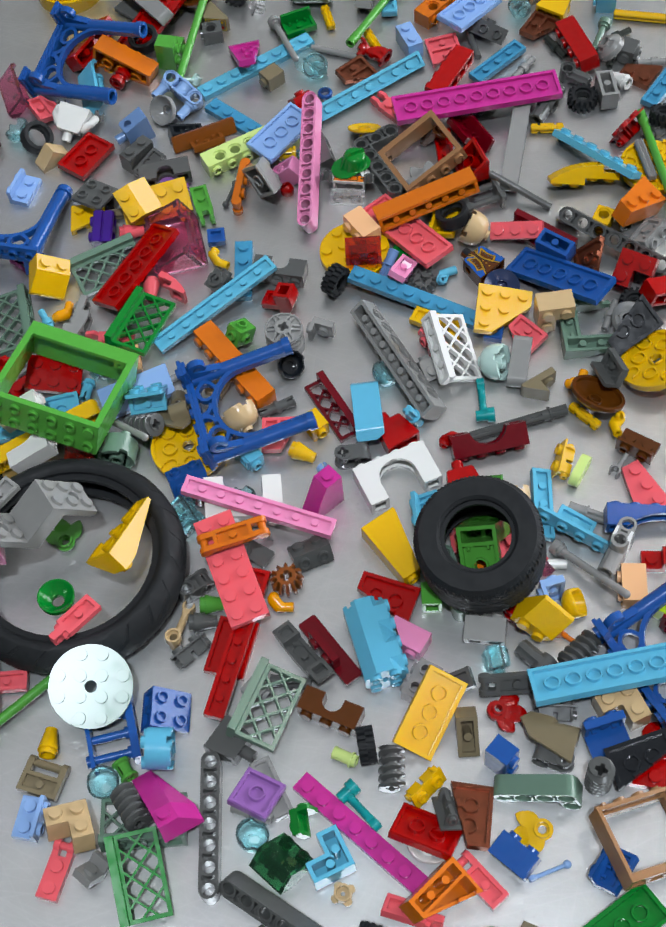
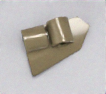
M176 390L171 394L170 404L167 406L168 410L156 412L163 417L167 427L183 430L191 424V416L189 413L190 408L185 398L186 393L182 390Z
M533 711L520 717L529 738L568 763L572 762L581 728L558 723V720L550 715Z

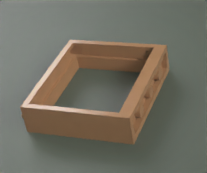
M432 109L377 152L407 192L442 178L468 157L464 149ZM435 126H438L455 149L408 185L391 161Z
M657 785L645 793L638 791L629 798L621 796L609 804L602 802L599 806H595L593 812L588 816L624 891L666 878V862L632 873L606 818L659 801L666 813V786L658 787Z

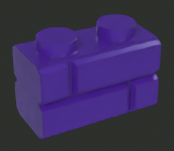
M95 210L93 217H90L92 232H89L88 239L93 248L115 239L117 216L113 210Z

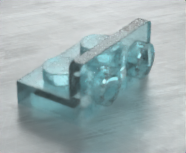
M179 495L171 502V505L179 516L185 538L187 539L196 531L193 523L201 521L205 517L201 512L197 511L193 499Z

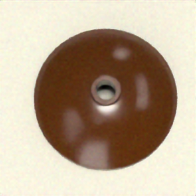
M579 375L571 383V390L575 398L583 406L594 412L616 413L621 411L625 405V398L618 388L604 387L596 376Z

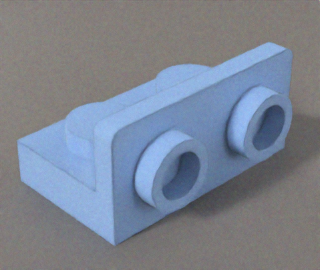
M20 168L18 173L15 174L11 185L6 190L10 203L28 208L41 187L42 180L41 178L26 175L25 170Z
M23 795L11 835L13 839L38 843L39 837L43 835L45 829L43 809L51 807L50 801L45 795H40V797Z

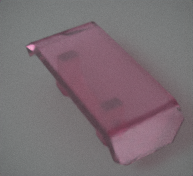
M15 63L10 64L0 78V91L7 113L12 119L18 118L29 106L27 100L30 99L26 89L18 81L19 77H16L14 69L17 65Z

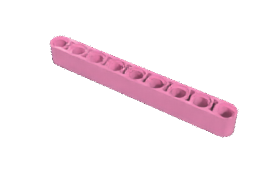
M313 91L306 92L303 95L301 111L297 222L306 233L316 231L319 210L322 102Z

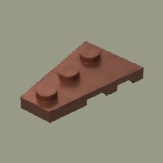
M451 781L450 785L462 826L466 849L489 852L494 787Z

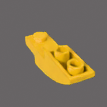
M600 162L573 164L547 176V180L553 186L558 187L562 186V184H569L570 187H579V185H585V179L593 182L597 181V179H603L604 182L620 180V173L613 169H604V165Z

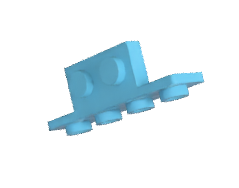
M541 504L538 506L537 509L543 523H547L555 527L559 532L566 533L573 537L574 540L590 546L596 552L604 554L608 549L610 542L593 533L597 522L564 504L560 506L557 513Z

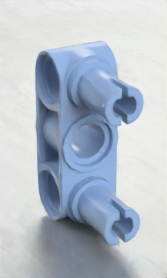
M167 70L161 79L160 85L151 93L154 98L158 95H164L167 91L172 92L177 99L183 102L184 106L176 113V117L180 121H183L191 112L198 111L203 107L202 94L174 70ZM193 99H199L197 102H192Z

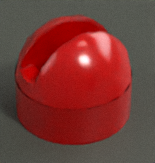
M284 182L280 188L281 195L291 197L294 194V186L290 182Z

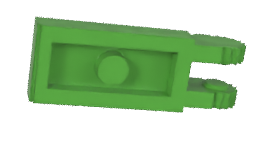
M206 184L189 188L201 227H204L206 224L203 216L208 214L210 222L216 224Z

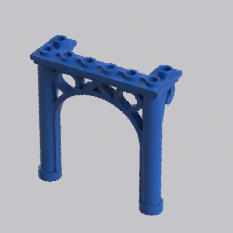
M56 1L50 15L57 26L35 71L31 72L27 66H24L18 81L32 98L41 95L104 102L108 105H114L117 101V92L114 88L66 82L63 77L64 63L69 53L78 43L93 35L104 34L145 38L148 33L146 22L89 19L76 15V11L73 8L62 6L59 1ZM74 34V37L71 40L66 41L68 36ZM52 72H56L51 79H48Z
M60 184L57 187L40 220L33 227L19 233L0 234V259L22 261L26 275H29V262L36 253L45 255L43 250L46 241L67 201H70L73 196V190L70 186ZM17 241H23V242H24L23 244H13L14 242H17Z
M288 336L280 338L278 342L221 363L205 365L203 360L195 359L185 365L184 362L176 361L177 369L175 374L177 379L181 381L183 389L187 391L185 398L188 405H191L189 413L192 420L195 419L196 424H193L196 434L200 436L197 438L199 444L196 446L197 452L202 457L205 466L209 465L212 472L216 470V467H219L218 463L305 431L319 429L313 411L249 433L231 429L220 417L218 408L219 397L226 383L237 374L294 354ZM219 379V381H218L217 384L215 385V384L213 383V381ZM205 388H212L214 390L212 395L208 398H203L201 395L202 391ZM200 403H202L203 405H209L208 409L204 413L202 411ZM212 422L215 426L208 431L206 423ZM223 431L226 433V437L221 435L215 436V434Z
M666 582L622 613L621 611H615L607 616L603 622L600 618L591 620L594 625L591 629L602 644L606 642L609 646L608 653L628 650L623 645V639L628 635L639 638L637 648L646 646L645 633L649 620L659 609L666 605ZM642 619L639 632L629 629ZM664 683L654 684L653 691L649 686L638 687L639 692H642L647 698L644 701L650 711L655 709L656 712L653 714L660 725L665 728L666 707L663 704L666 705V699L659 693V687Z

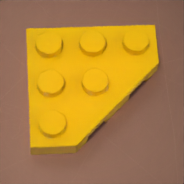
M479 283L473 333L492 335L501 327L510 324L519 314H525L530 311L533 291Z

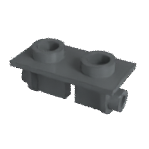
M196 632L187 639L190 642L185 647L180 645L172 651L174 656L170 660L175 658L177 660L175 665L179 669L185 668L195 659L191 654L192 651L199 656L210 648L211 641L207 637L205 639L202 637L205 632L200 635Z
M573 700L561 702L560 704L540 706L538 709H534V712L552 717L553 712H556L558 721L572 722L577 720V711H573V707H578V705H574Z
M442 787L439 790L438 796L431 797L440 831L462 830L451 791L446 787Z

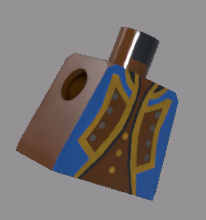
M479 246L474 251L465 248L461 252V257L464 258L463 270L477 286L479 283L484 284L486 276L491 271L504 269L505 258L483 246Z

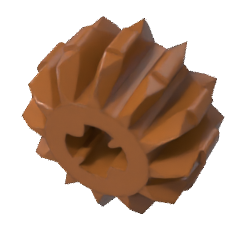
M284 563L282 568L277 565V571H272V578H270L273 591H278L280 596L286 593L287 597H290L292 592L297 595V589H302V582H304L301 569L296 568L294 564L288 567L287 563Z

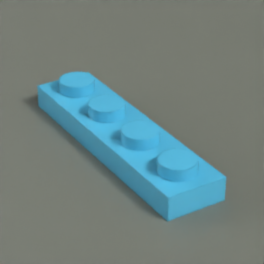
M532 467L530 470L531 499L536 508L541 504L554 511L551 470ZM543 523L545 541L553 542L555 540V527Z

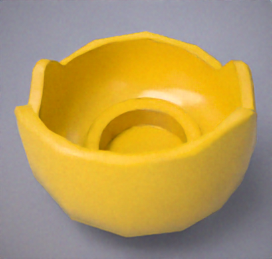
M580 588L565 590L561 597V607L575 619L586 616L587 607Z

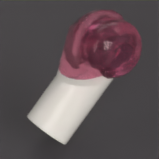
M548 559L545 562L542 575L545 577L550 576L556 569L567 570V560Z

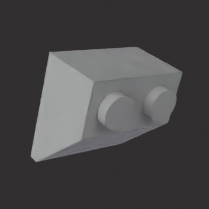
M263 156L255 159L242 169V172L260 198L275 194L282 186L280 177L272 170L270 162Z

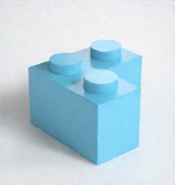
M336 824L316 833L323 855L305 863L316 891L356 871L355 862Z

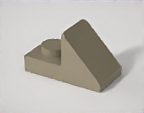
M550 367L521 384L520 395L524 398L549 401L550 391L548 388L555 383L556 379L554 368Z

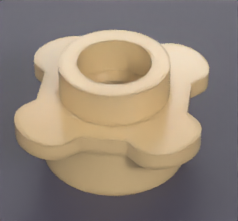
M336 882L334 884V895L331 896L332 903H341L346 907L351 906L352 894L355 893V887L351 884L347 885Z

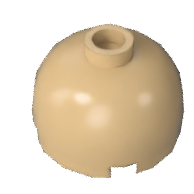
M473 209L470 214L472 217L463 227L458 241L467 245L480 244L483 239L487 240L491 232L488 230L489 221L487 217Z
M252 399L245 400L247 404L242 405L240 402L230 407L223 413L224 417L220 416L222 421L233 430L245 433L254 429L252 426L258 419V411Z

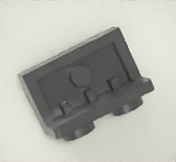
M612 347L607 348L601 362L592 361L590 364L602 385L606 388H620L629 372L616 349Z
M317 535L287 547L288 554L295 567L300 568L302 573L334 560L328 540Z

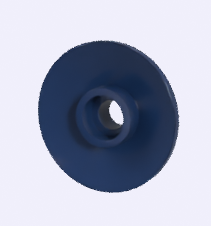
M506 269L491 271L484 281V284L520 289V282L517 276Z

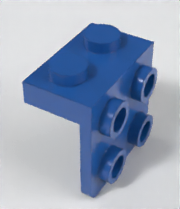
M611 710L606 712L604 716L598 718L592 716L585 719L582 723L581 734L592 759L598 756L606 757L604 748L630 740L624 726L626 721L624 710Z

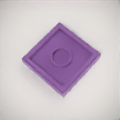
M248 767L227 799V804L265 823L286 790V785Z

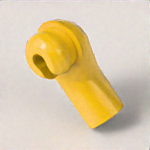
M623 411L616 412L609 421L611 432L616 438L622 435L620 427L625 421V413Z

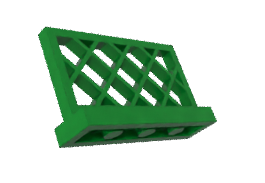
M136 286L104 334L105 343L145 357L176 308V303L145 293L143 287ZM147 299L152 301L153 304L144 306L143 302ZM167 306L169 309L160 311L159 307ZM156 308L158 313L148 315L147 310ZM144 311L145 316L136 318V313ZM160 317L161 321L159 323L152 324L151 319ZM148 320V326L140 327V322ZM136 324L137 329L128 331L127 327L129 325ZM148 330L153 331V334L149 336H144L143 332ZM140 333L142 338L132 340L130 335ZM126 336L129 339V341L124 343L118 341L120 338ZM142 342L145 344L143 350L135 347V344Z
M156 826L103 837L120 927L172 916L173 910ZM143 833H153L154 841L150 848L138 842ZM139 835L136 840L131 836ZM127 837L134 842L127 854L119 849L118 839ZM136 844L147 850L141 862L129 856ZM154 844L156 848V853L151 850ZM149 852L158 858V864L154 871L142 864ZM120 853L125 855L123 861H121ZM127 858L138 864L132 876L123 871L122 865ZM140 866L152 873L145 885L133 878ZM158 867L160 868L161 876L156 873ZM124 875L130 878L127 884ZM153 875L160 878L163 883L158 893L147 887ZM132 880L143 887L136 899L127 892V887ZM144 889L156 895L149 907L138 901ZM163 889L165 898L160 895ZM158 897L166 902L168 912L158 914L151 909ZM129 898L132 899V900H134V902H133V904L131 905V907H130V903H129ZM137 902L146 908L147 911L143 918L133 920L131 910ZM149 911L155 914L153 916L146 917Z

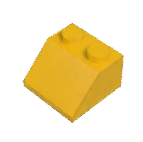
M145 177L128 183L112 193L133 225L163 207Z
M36 253L29 262V294L63 301L70 279V260Z
M548 595L526 597L523 601L517 603L510 619L517 624L518 628L530 634L534 641L542 642L552 641L575 618Z

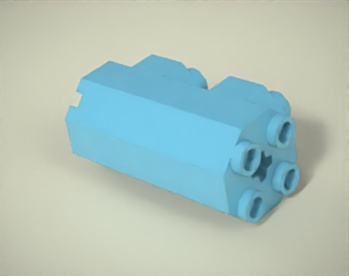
M366 596L350 602V608L347 609L346 606L343 608V616L365 687L371 689L372 693H377L386 687L400 686L406 674H409L408 660L406 654L402 652L401 638L396 634V624L394 617H391L389 612L390 605L388 599L378 597V600H375L374 596Z

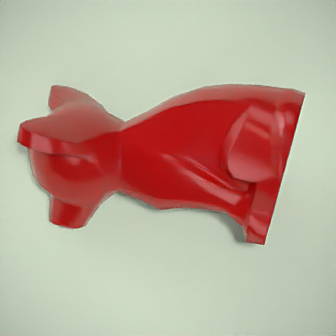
M360 38L361 43L357 47V56L359 54L367 56L371 60L378 62L380 68L390 60L392 56L391 49L382 46L370 47L365 38Z

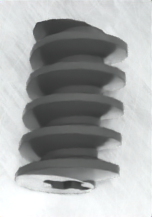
M159 413L129 415L123 420L124 423L148 434L149 437L159 436L165 427L164 419Z
M585 629L581 632V635H578L575 640L570 642V646H566L564 651L559 652L557 660L561 663L592 657V652L595 654L599 653L597 646L601 647L602 643L593 632Z
M382 745L378 747L380 750L378 752L380 758L378 761L380 766L378 769L380 774L378 777L380 783L378 789L385 793H396L400 791V787L406 785L405 781L399 780L406 776L404 772L399 771L405 769V765L399 763L405 761V756L399 755L405 752V748L397 745Z
M598 756L590 760L584 786L588 793L593 796H603L612 787L616 770L610 759Z
M132 782L119 784L110 794V799L114 803L113 805L128 831L143 829L152 821V817L148 815L147 808H144L145 804L141 801L140 795H137V789L133 788L134 784Z

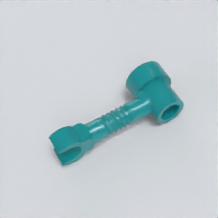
M477 378L479 410L476 411L477 422H496L494 407L487 408L484 378Z
M351 778L344 783V787L336 794L337 798L344 804L348 801L370 827L377 832L382 827L381 823L359 802L356 796L361 792V789Z

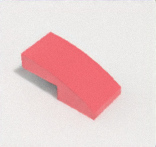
M161 270L158 274L160 286L170 291L171 298L186 304L188 300L182 285L174 277Z

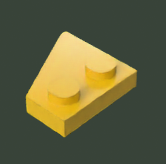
M84 205L71 206L72 236L77 235V231L84 227L86 229L91 228L90 217H93L94 209Z

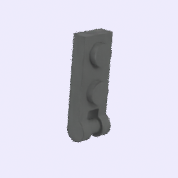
M527 671L495 674L480 673L478 675V682L481 683V687H479V696L481 697L532 693ZM489 683H495V687H489Z

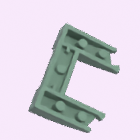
M574 298L576 305L575 317L558 320L564 360L591 357L605 353L607 348L610 347L607 341L612 334L581 335L577 313L610 307V301H600L595 306Z

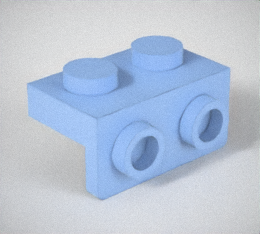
M563 574L558 576L550 575L546 579L540 580L538 589H536L537 596L548 595L554 601L561 600L566 582Z

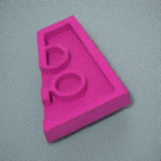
M259 40L228 46L229 53L239 67L248 68L256 63L260 47Z

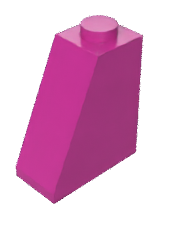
M329 464L314 475L302 509L325 516L344 501L342 477Z

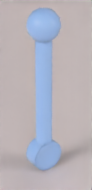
M565 860L561 865L529 876L528 880L531 883L563 868L569 869L572 863L569 860Z

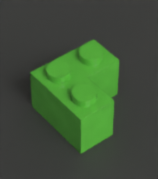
M158 34L154 49L159 69L177 72L186 45L184 37Z

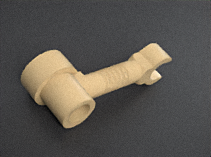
M184 601L182 604V615L176 628H170L165 632L166 643L172 650L182 645L181 635L187 624L188 614H193L196 611L195 603H193L190 609H186L187 602Z

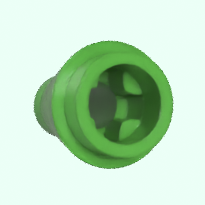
M204 595V597L199 598L200 613L210 614L224 610L220 597Z

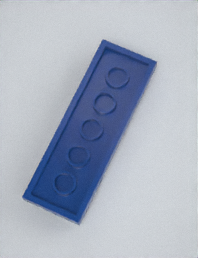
M525 247L505 268L513 272L519 279L553 291L572 289L574 298L595 306L617 283L614 276L529 247Z

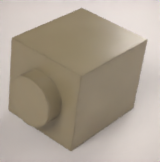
M274 62L259 72V83L269 92L285 83L284 70Z

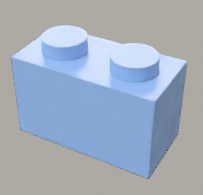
M409 21L395 26L396 41L405 56L418 50L421 57H423V41L412 23Z

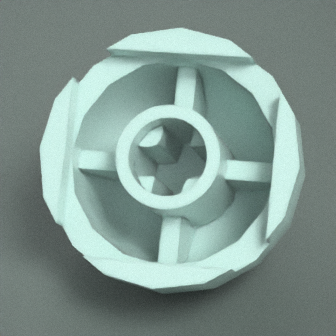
M495 343L484 348L478 357V366L485 377L493 380L507 379V366L510 363L511 357L509 347L504 345V343Z

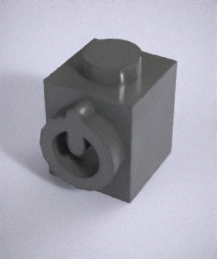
M625 36L623 48L617 54L616 61L623 64H633L634 61H637L642 52L640 40Z
M216 267L209 274L204 285L216 292L233 279L231 277L232 273L225 268L221 270Z

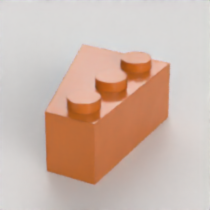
M643 176L619 201L611 216L622 227H625L647 217L657 215L664 205L666 198Z
M452 856L442 862L399 908L413 924H416L483 892V890Z

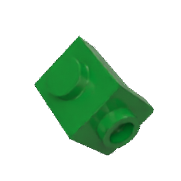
M300 803L296 808L289 810V827L292 836L303 840L311 837L308 816L318 813L317 807L309 803Z

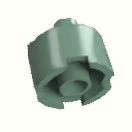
M108 432L99 449L97 459L117 463L131 469L132 466H135L139 448L138 442L132 437L131 432Z

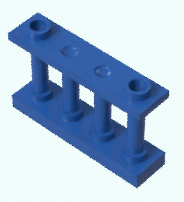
M133 695L128 708L118 718H123L127 722V726L123 730L93 737L92 729H85L89 752L86 762L88 769H92L95 775H99V764L115 761L123 756H128L130 759L133 758L137 765L141 764V757L144 755L143 749L140 747V733ZM125 737L130 739L131 746H127L128 749L96 756L95 745Z

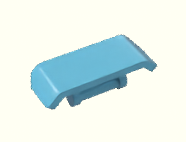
M95 58L78 75L79 85L104 87L103 75L95 72L94 65L97 63ZM82 100L83 108L91 110L93 114L104 104V102Z
M378 381L350 384L356 439L358 442L378 440L385 433Z

